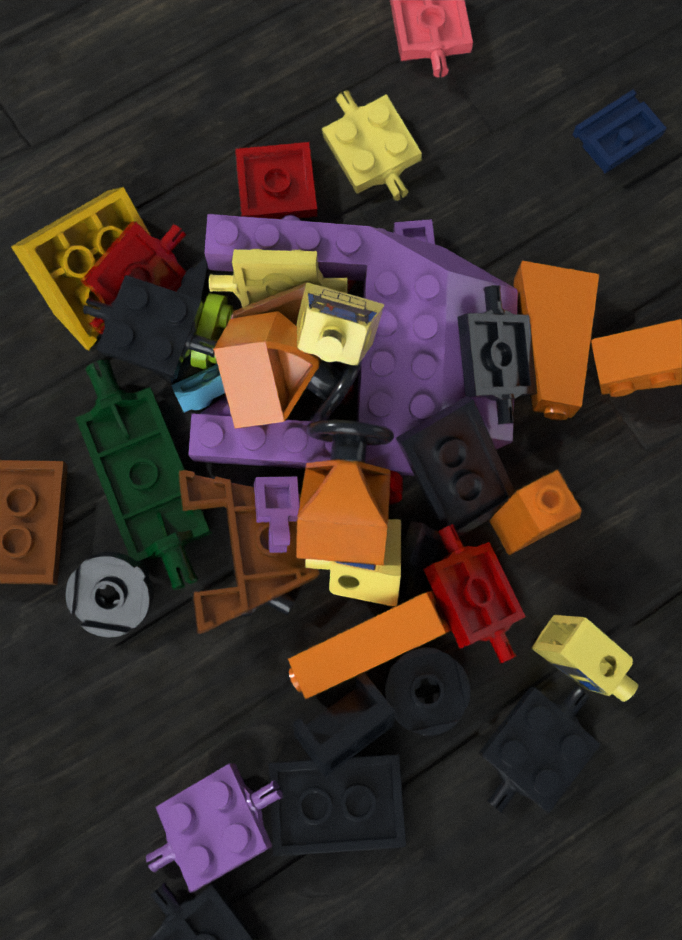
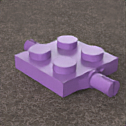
M228 764L156 806L166 832L167 844L146 855V862L155 861L149 864L148 867L151 871L156 872L175 860L180 866L189 891L193 892L273 847L263 826L261 809L283 798L281 790L275 791L280 786L273 780L253 793L244 784L236 764Z

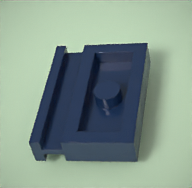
M634 90L578 124L572 134L575 138H580L584 143L582 147L604 173H607L662 137L667 129L644 101L640 103L636 99L637 93Z

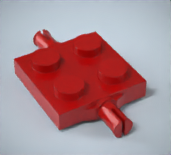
M131 222L83 277L81 282L98 296L101 303L111 305L117 298L125 275L176 292L181 286V281L186 271L178 264L172 251L186 234L184 231H180V227L173 224L164 237L159 240L150 236L137 222ZM95 317L89 325L102 335L105 329V320Z
M454 524L439 530L438 534H440L449 554L442 561L434 563L423 570L459 647L463 648L476 641L490 640L499 663L516 657L517 655L514 653L505 632L509 630L513 623L526 616L490 542L477 547H464Z

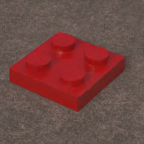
M309 142L235 149L242 217L282 219L286 215H294L298 218L317 217Z

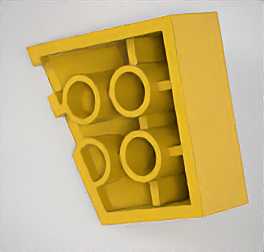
M124 187L106 191L11 246L54 315L86 350L91 349L100 333L89 325L95 317L83 313L84 305L88 306L86 304L88 298L98 302L100 300L81 280L131 222H137L150 235Z

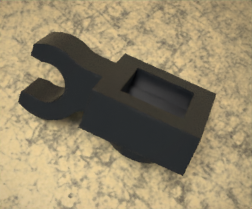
M411 521L401 549V562L405 563V565L401 569L399 595H403L405 592L414 598L421 595L424 591L426 574L423 569L439 562L445 547L438 531L421 522Z

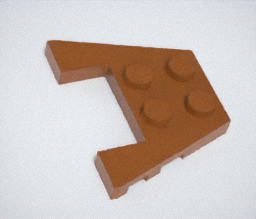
M187 470L179 471L183 511L226 507L237 587L194 592L193 599L198 634L205 633L318 577L319 569L305 568L306 559L296 558L297 521L288 522L290 545L287 546V552H269V522H256L254 487L231 483L230 479L216 476L215 479L197 476L195 472Z

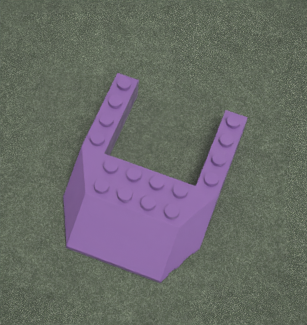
M207 214L204 253L209 270L234 272L232 266L234 249L317 251L319 270L324 278H348V280L364 281L363 298L384 304L373 345L363 357L358 373L356 421L381 425L391 429L394 433V439L389 444L367 446V464L389 469L400 475L414 476L396 437L465 397L457 317L466 313L486 312L483 288L493 285L501 286L502 308L517 315L518 289L444 247L371 226ZM485 397L472 398L495 448L498 449L512 443L513 423L498 425L496 401ZM192 414L188 455L194 462L306 469V463L330 460L332 442L310 437L307 433V426L312 423L311 421L285 420V422L235 428L232 416Z

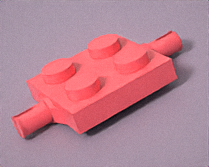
M390 0L401 61L430 58L433 66V75L439 78L440 72L441 77L446 76L449 72L446 56L471 53L473 40L465 0Z

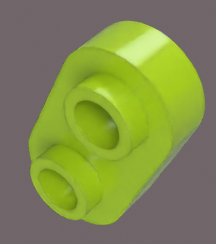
M209 293L197 327V335L214 341L219 340L222 329L227 326L233 313V306L228 305L226 296ZM191 350V366L208 370L212 363L217 364L216 357L212 358L209 355Z

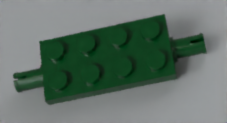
M109 360L97 361L102 377L99 370H96L95 365L91 363L86 367V373L89 375L97 395L96 405L90 412L76 417V421L128 554L135 561L142 563L156 557H161L172 583V589L179 590L185 588L186 586L180 571L184 576L185 582L189 583V585L198 581L185 547L188 543L212 533L202 509L183 511L179 471L185 470V467L154 392L149 387L137 393H126V391L120 390Z

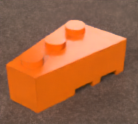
M682 319L591 339L602 395L610 394L612 397H620L631 394L635 390L682 385Z

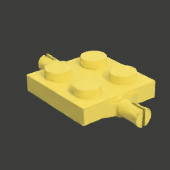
M344 91V97L340 93L336 101L345 115L341 119L322 128L323 137L355 192L358 194L372 186L386 184L396 201L400 200V195L404 198L408 194V190L405 188L399 175L406 168L421 161L422 152L387 94L366 106L357 107L349 91Z
M234 249L232 258L234 274H210L209 276L210 292H234L240 299L242 308L305 282L348 293V278H324L319 270L317 251Z

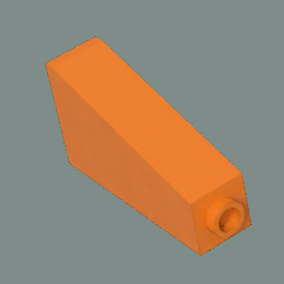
M522 261L514 278V288L518 289V315H529L538 393L531 395L533 411L544 413V416L548 419L566 420L572 418L582 407L599 274Z
M556 470L518 490L489 521L508 555H511L576 521L581 516V509L559 471Z
M434 591L425 592L289 658L288 661L291 665L289 669L290 679L296 690L302 692L305 699L435 639L451 631V628Z

